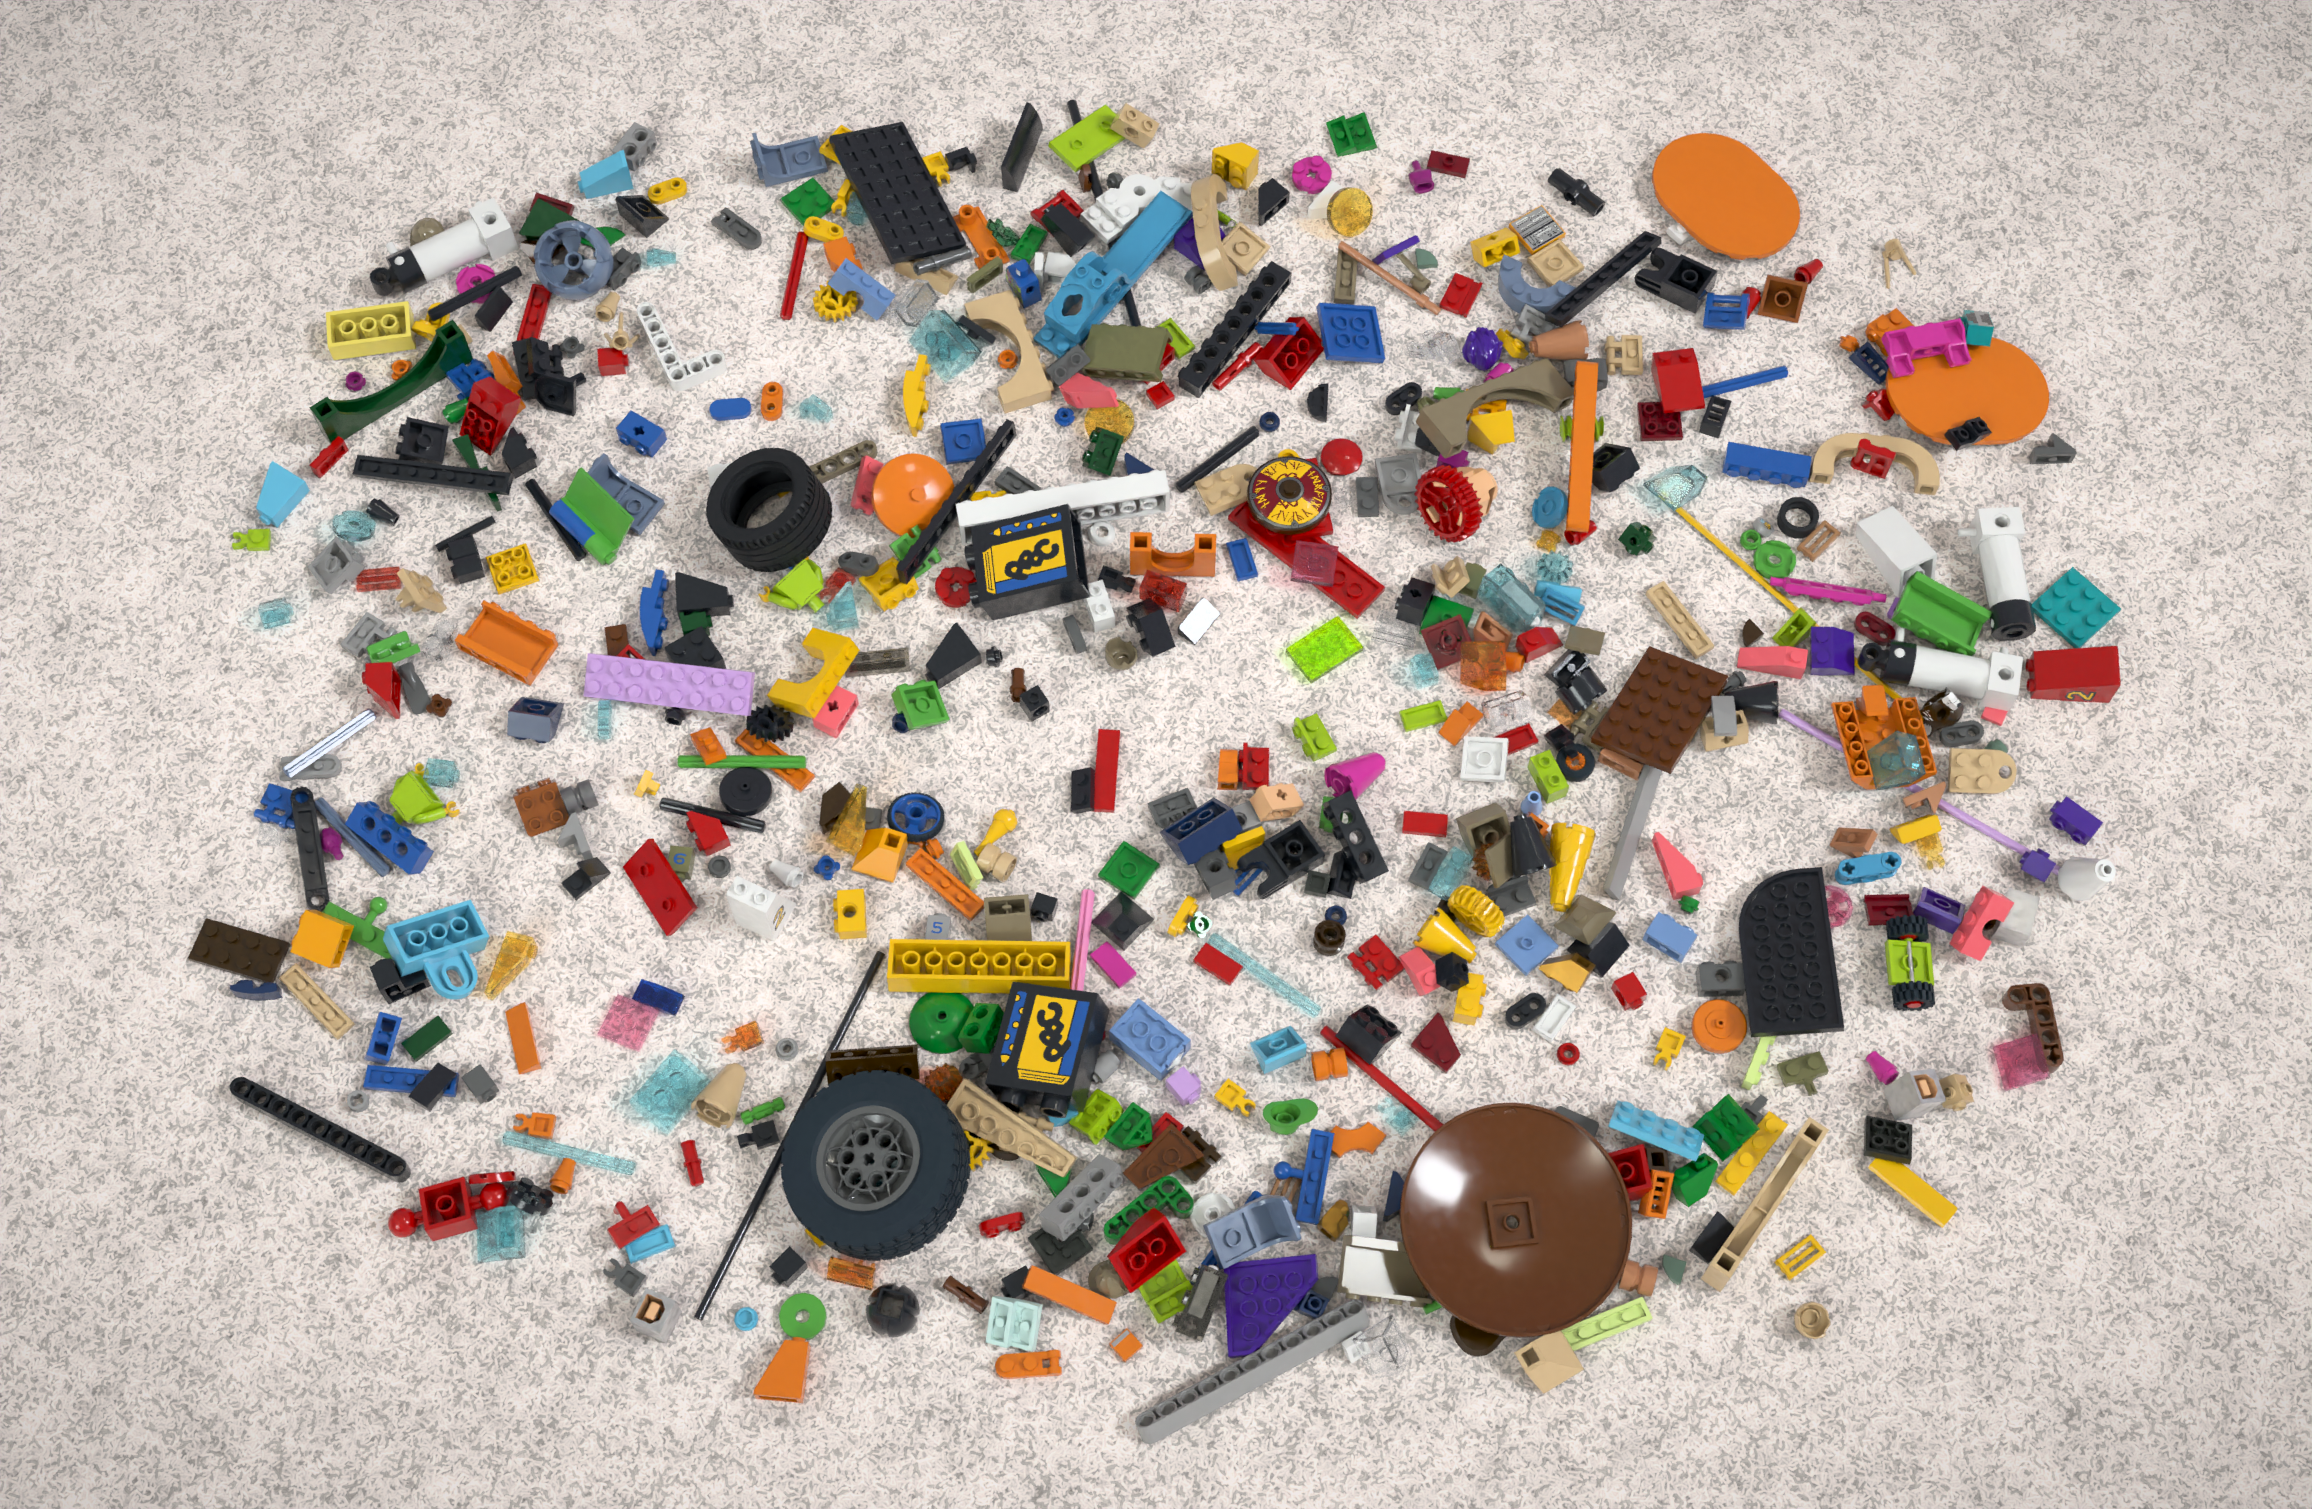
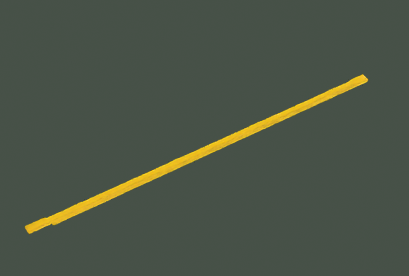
M1660 492L1658 497L1669 507L1674 505L1672 508L1793 613L1799 609L1774 586H1770L1767 580L1665 492ZM1854 656V665L1877 685H1883L1885 692L1891 698H1902L1890 686L1881 681L1875 673L1862 670L1858 665L1857 658Z

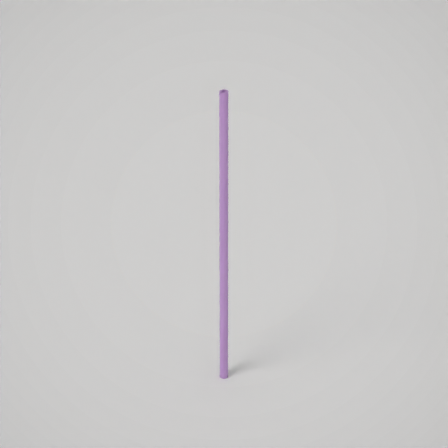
M1782 709L1779 713V717L1844 753L1841 741L1785 709ZM1916 784L1904 787L1912 793L1924 790ZM1940 800L1938 807L2022 856L2025 851L2030 853L2031 850L1948 802ZM2055 865L2051 872L2058 876V871L2061 867Z

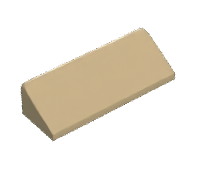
M921 258L896 263L894 271L944 295L949 293L959 276L942 268L936 272L929 271L917 276V273L915 274L913 264L923 261Z

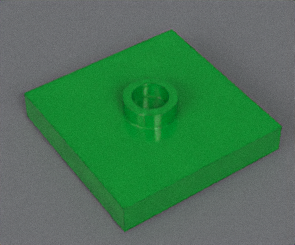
M1434 595L1420 630L1461 614L1467 629L1474 609Z

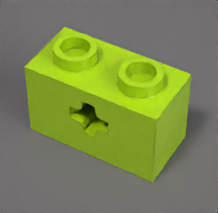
M1550 749L1530 757L1527 768L1546 804L1566 797L1569 785Z

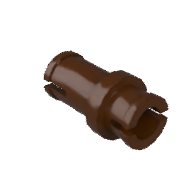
M1023 668L1011 670L1012 685L1009 688V692L1012 694L1011 700L1016 703H1020L1019 695L1027 691V687L1024 685L1025 670Z

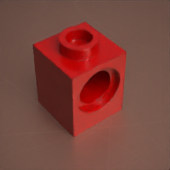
M1634 972L1613 982L1611 989L1625 1011L1630 1008L1636 1010L1644 1005L1643 1001H1645L1647 993Z

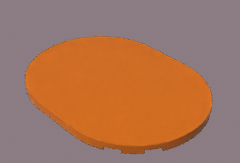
M1690 134L1669 143L1660 152L1655 161L1652 171V183L1659 203L1695 240L1714 253L1720 252L1729 255L1730 258L1745 260L1746 258L1762 259L1781 251L1794 237L1800 221V208L1793 190L1765 161L1743 143L1718 134Z
M1993 337L1990 346L1967 344L1972 360L1966 365L1950 367L1945 355L1940 354L1911 360L1915 369L1912 375L1893 378L1890 369L1887 371L1886 393L1894 412L1900 415L1911 430L1942 444L1951 445L1944 436L1949 429L1962 426L1967 420L1977 417L1985 421L1992 433L1973 445L2013 443L2023 439L2031 432L2033 433L2044 419L2048 410L2049 390L2046 379L2037 364L2021 349Z

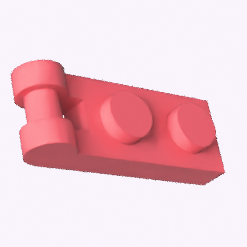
M867 455L862 457L851 500V507L861 509L867 515L873 513L872 486L877 473L884 465L883 463Z

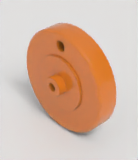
M1713 999L1703 1003L1696 1010L1692 1018L1691 1030L1696 1042L1702 1048L1712 1053L1724 1054L1735 1050L1741 1045L1747 1033V1021L1741 1009L1732 1002L1723 999Z

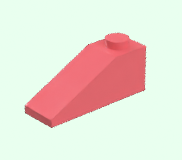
M1790 646L1739 648L1737 668L1801 679L1806 669L1808 650Z
M1659 832L1654 833L1652 843L1673 900L1680 899L1683 895L1692 896L1699 894L1703 886L1701 874L1696 872L1695 866Z

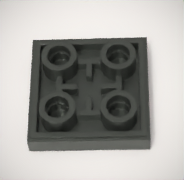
M1866 1116L1863 1155L1910 1165L1912 1160V1124Z

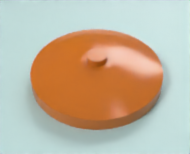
M904 454L887 462L877 473L871 493L873 509L879 521L889 531L898 536L908 533L911 539H913L915 535L910 529L916 525L921 530L926 529L932 517L941 509L943 502L952 494L954 483L948 471L935 459L922 454Z

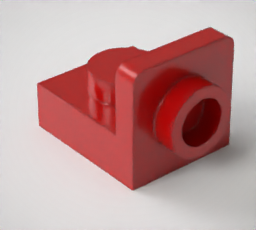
M1885 388L1878 391L1872 390L1865 397L1866 401L1862 407L1864 409L1872 407L1884 421L1889 420L1895 413L1888 400Z

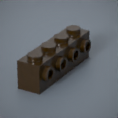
M918 1044L826 1051L825 1062L828 1084L837 1079L842 1080V1077L850 1074L857 1075V1072L869 1071L871 1073V1070L891 1071L913 1079H920Z

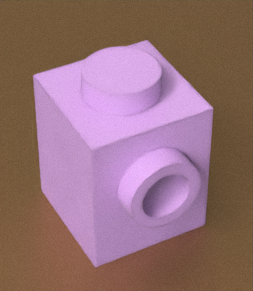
M1184 1066L1166 1079V1087L1182 1106H1185L1187 1103L1191 1105L1200 1098L1201 1081L1194 1073L1190 1074Z

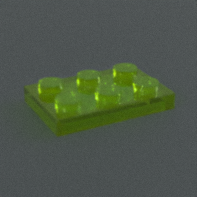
M1339 616L1334 617L1286 648L1287 655L1311 684L1363 651L1362 644Z

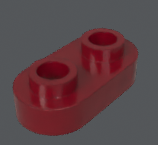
M1870 612L1859 613L1854 621L1855 629L1878 645L1886 646L1889 639L1894 640L1896 632L1893 626ZM1861 623H1867L1868 627H1864ZM1880 634H1885L1887 638H1882Z

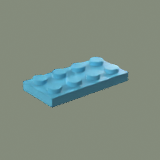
M1618 1100L1608 1125L1610 1128L1695 1162L1700 1153L1704 1134H1701L1695 1128H1686L1672 1119L1658 1117L1652 1111H1643L1629 1102Z

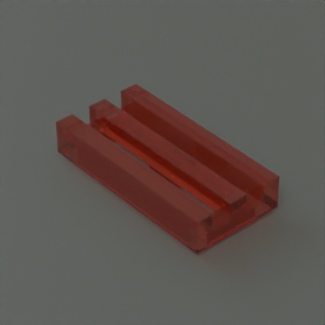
M398 566L362 570L356 578V589L358 592L400 589L401 579L397 572L401 569ZM396 580V582L362 585V583Z

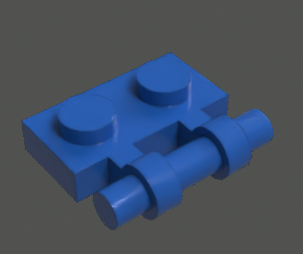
M472 359L469 366L462 363L446 372L448 379L465 398L470 397L474 382L487 377L495 380L494 374L486 369L482 361Z
M269 783L260 801L267 808L265 810L257 808L254 812V817L260 818L265 823L273 822L279 824V827L284 829H295L290 802L293 790ZM298 794L295 797L296 801L300 803L308 800L305 794ZM276 810L285 812V814L282 816L276 815L274 813Z

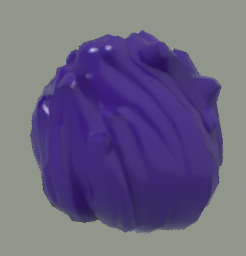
M1478 327L1476 331L1469 332L1462 347V355L1468 363L1474 365L1478 370L1485 372L1500 359L1503 342L1499 341L1492 329L1488 330V328Z

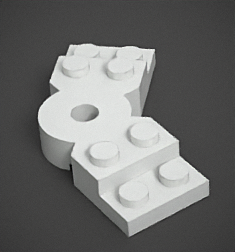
M1143 174L1130 175L1121 182L1119 189L1110 188L1096 198V203L1082 212L1080 219L1106 244H1109L1130 227L1138 217V214L1143 212L1160 191L1192 211V184L1180 183V178L1160 176L1153 180L1151 177Z

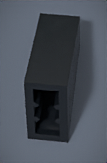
M1061 203L1056 206L1051 204L1043 211L1045 215L1040 220L1070 257L1086 247L1095 237Z
M675 573L676 609L679 620V613L681 612L684 613V616L692 612H705L706 616L711 615V617L731 615L730 608L734 607L733 595H729L726 586L684 573Z
M957 622L953 624L926 663L927 673L925 676L928 682L935 680L938 689L982 663L981 653Z

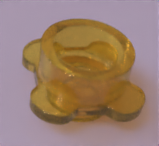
M1544 530L1536 545L1538 548L1546 549L1549 553H1554L1556 545L1561 542V537L1553 531Z

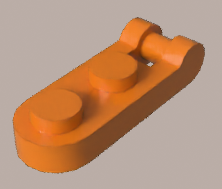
M1048 1350L1001 1355L995 1363L996 1373L1003 1379L1062 1375V1367L1059 1366L1061 1351ZM1042 1360H1049L1050 1367L1043 1368Z

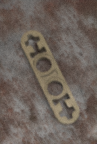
M865 440L809 468L823 484L859 467L862 457L866 455L873 459L876 458L878 453L877 446L873 441ZM868 447L869 450L871 449V453H868L864 449ZM857 451H859V455L861 454V458H858ZM853 456L855 460L849 464L844 462V458ZM828 465L836 466L834 472H827L825 468Z

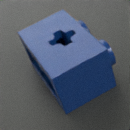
M632 410L616 427L619 441L626 446L630 444L635 447L636 451L643 456L647 454L653 458L667 440L664 429Z
M379 1012L364 1060L382 1065L388 1064L401 1024V1017Z

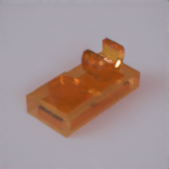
M831 1257L828 1262L827 1280L872 1291L875 1282V1263L868 1267L863 1265V1260L856 1264L844 1259Z

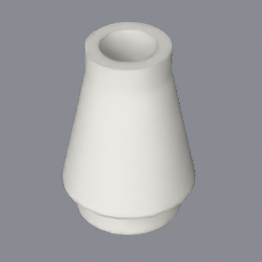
M777 859L770 865V871L787 887L795 888L801 883L803 872H801L799 867Z

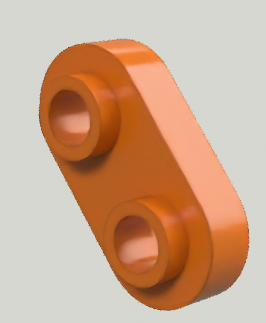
M769 382L762 389L761 413L763 418L768 421H775L782 415L784 393L782 386L777 382Z

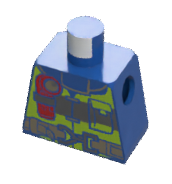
M1025 259L1006 268L1005 280L1015 296L1018 297L1024 309L1042 300L1038 278Z

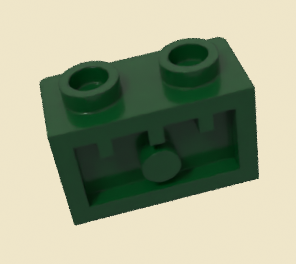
M1096 426L1095 430H1092L1090 434L1088 450H1085L1082 456V466L1111 476L1125 436Z

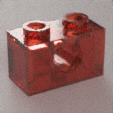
M1150 570L1146 571L1139 587V598L1141 600L1150 598L1157 605L1176 612H1180L1187 596V583Z

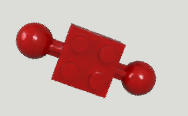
M465 1177L456 1178L418 1189L422 1210L417 1212L409 1208L394 1210L388 1218V1228L394 1236L405 1238L411 1236L419 1225L424 1224L425 1232L432 1242L478 1229L475 1210L484 1208L489 1212H499L508 1205L510 1195H506L508 1189L505 1185L493 1182L485 1185L479 1195L473 1196L471 1186Z

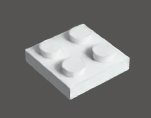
M1464 736L1461 781L1505 783L1508 738Z

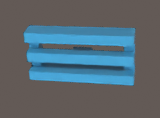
M1546 587L1544 594L1537 604L1539 609L1574 626L1585 609L1584 605ZM1548 595H1550V596H1552V597H1554V598H1556V599H1559V600H1561V601H1563V602H1565V603H1567V604H1569V605H1571V606H1573V607H1575V608H1577V609H1579V610L1576 611V610H1574V609H1571V608H1569V607H1567V606H1565V605H1563V604H1561V603H1559V602H1557V601H1555V600L1549 598ZM1546 601L1574 615V619L1544 605V602Z

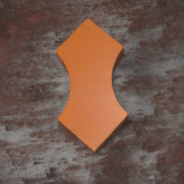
M1370 1122L1354 1130L1343 1129L1336 1125L1331 1133H1334L1331 1152L1339 1158L1353 1150H1363L1373 1154L1386 1138V1134Z

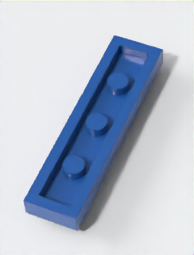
M367 1065L363 1087L367 1090L411 1093L431 1070ZM456 1073L457 1076L442 1096L456 1097L460 1076L458 1073Z

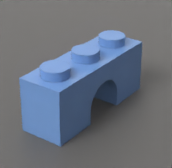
M845 258L827 283L843 296L848 291L858 292L864 299L861 309L875 320L880 318L896 296L847 258Z

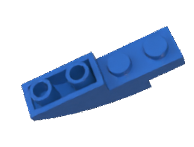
M658 569L655 571L651 588L642 587L640 597L641 627L652 656H656L658 649L661 650L663 645L662 631H666L668 625V618H665L663 612L664 598L662 597L664 591H668L669 579L666 578L664 570Z

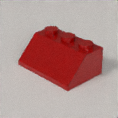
M1289 317L1285 322L1296 323L1299 331H1296L1295 335H1274L1254 359V362L1265 375L1289 390H1292L1324 350L1323 341L1305 317Z

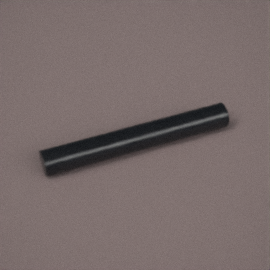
M490 516L435 544L440 552L449 547L448 541L473 535L496 522L493 516Z

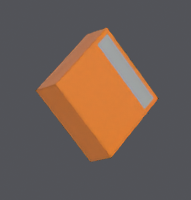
M1127 1328L1109 1343V1346L1125 1363L1143 1347Z

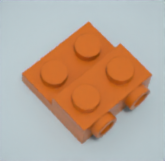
M1895 308L1887 315L1882 314L1869 323L1865 333L1869 341L1875 342L1880 347L1882 354L1888 356L1881 340L1884 333L1905 329L1914 325Z

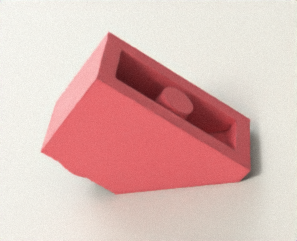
M1416 947L1399 956L1419 996L1426 995L1441 987L1437 984L1435 964L1420 947Z

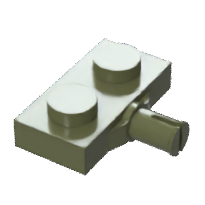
M1820 1051L1777 1064V1070L1784 1086L1804 1084L1808 1096L1818 1093L1813 1081L1818 1077L1827 1075L1829 1072Z

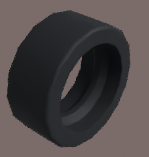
M1792 497L1781 505L1777 516V525L1786 536L1794 539H1803L1815 530L1819 520V510L1809 499ZM1797 508L1804 510L1810 516V523L1804 527L1794 526L1786 519V512Z

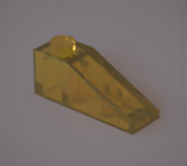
M857 783L825 841L852 856L861 850L863 846L862 840L865 835L867 787Z
M507 931L484 992L489 1000H494L529 966L531 959H535L538 946H536L537 944L533 937Z

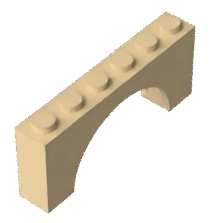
M1011 289L965 303V315L968 319L983 329L995 330L1006 335L1013 341L1020 352L1021 363L1018 371L1007 383L997 387L998 398L1004 414L1051 400V392L1054 391L1052 381L1050 379L1047 380L1045 376L1047 374L1045 364L1039 361V349L1037 346H1033L1032 332L1030 329H1026V317L1024 313H1020L1018 297L1013 296Z

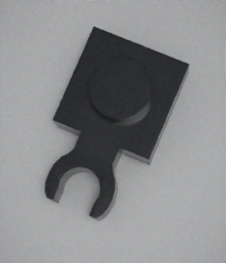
M1103 565L1097 581L1103 580L1106 588L1117 590L1119 587L1126 592L1132 593L1136 579L1122 576L1123 572Z

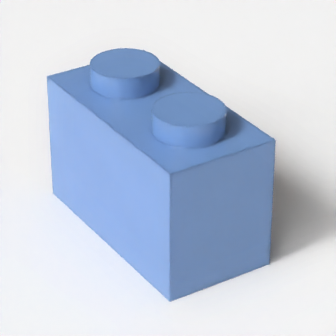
M1658 912L1642 940L1682 963L1698 935L1690 927L1682 926L1675 922L1674 918L1670 915Z

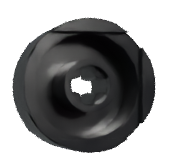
M1589 665L1580 670L1581 674L1573 675L1555 691L1573 715L1580 710H1585L1592 704L1591 701L1593 699L1599 698L1607 692L1605 685Z

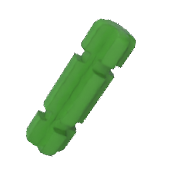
M777 1097L771 1103L768 1101L753 1107L751 1111L748 1109L741 1112L743 1123L747 1125L754 1122V1119L760 1120L774 1114L776 1110L777 1112L784 1110V1101L782 1097Z

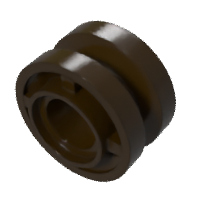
M1334 920L1320 922L1315 928L1313 945L1317 952L1325 956H1334L1340 953L1344 947L1346 937L1344 927ZM1330 936V937H1332V938H1334V939L1329 940V939H1326L1325 937Z

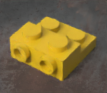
M894 557L879 565V570L874 575L862 576L858 579L860 585L872 596L873 601L884 612L888 609H895L900 601L906 597L912 598L916 591L919 590L914 576L908 584L899 581L896 570L899 562Z

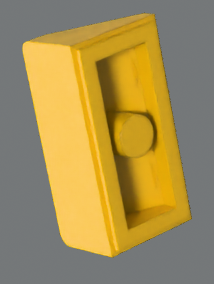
M1928 814L1891 827L1889 830L1900 843L1906 844L1940 832L1942 828L1938 815Z

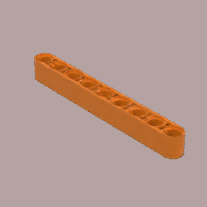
M1576 362L1566 531L1588 533L1598 362Z

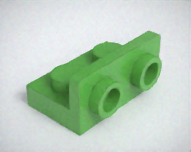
M406 631L399 632L366 647L372 663H395L421 652L418 644L410 641Z

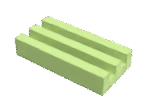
M965 841L958 842L951 851L950 856L966 887L974 890L980 884L983 876Z

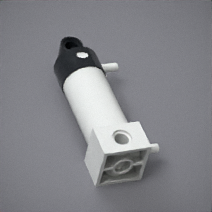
M493 197L483 203L482 201H477L474 207L468 209L471 219L411 247L398 251L393 242L387 243L386 248L390 255L386 257L389 268H375L370 273V281L375 292L378 295L386 296L393 292L396 285H399L405 294L488 253L494 261L519 249L512 228L495 198Z
M1902 627L1896 628L1895 640L1889 639L1885 650H1882L1876 643H1867L1863 646L1857 659L1858 665L1862 670L1873 671L1876 668L1881 669L1880 680L1883 682L1939 692L1947 687L1954 695L1979 699L1978 708L1990 707L2008 712L2019 695L2023 657L2008 654L2009 649L2007 647H2001L1999 652L1992 651L1990 657L1984 659L1903 642L1905 628ZM1866 655H1870V656H1872L1874 659H1870V658H1868Z

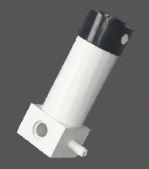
M2021 507L1978 509L1969 528L1958 529L1959 537L1970 536L1973 554L1980 555L1988 607L1992 612L1989 619L1992 636L1999 641L2024 639L2036 631L2033 607L2030 602L2020 542L2025 535Z

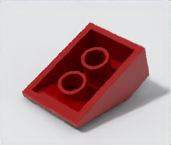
M1694 348L1652 353L1651 372L1663 413L1705 409L1699 366Z
M1153 1207L1132 1224L1107 1257L1127 1290L1132 1293L1184 1254L1186 1249L1166 1216Z

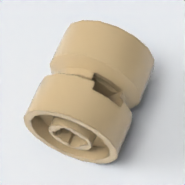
M988 843L982 850L976 864L979 870L987 874L992 872L994 878L1005 882L1015 868L1017 857L1006 851L1001 853V848Z

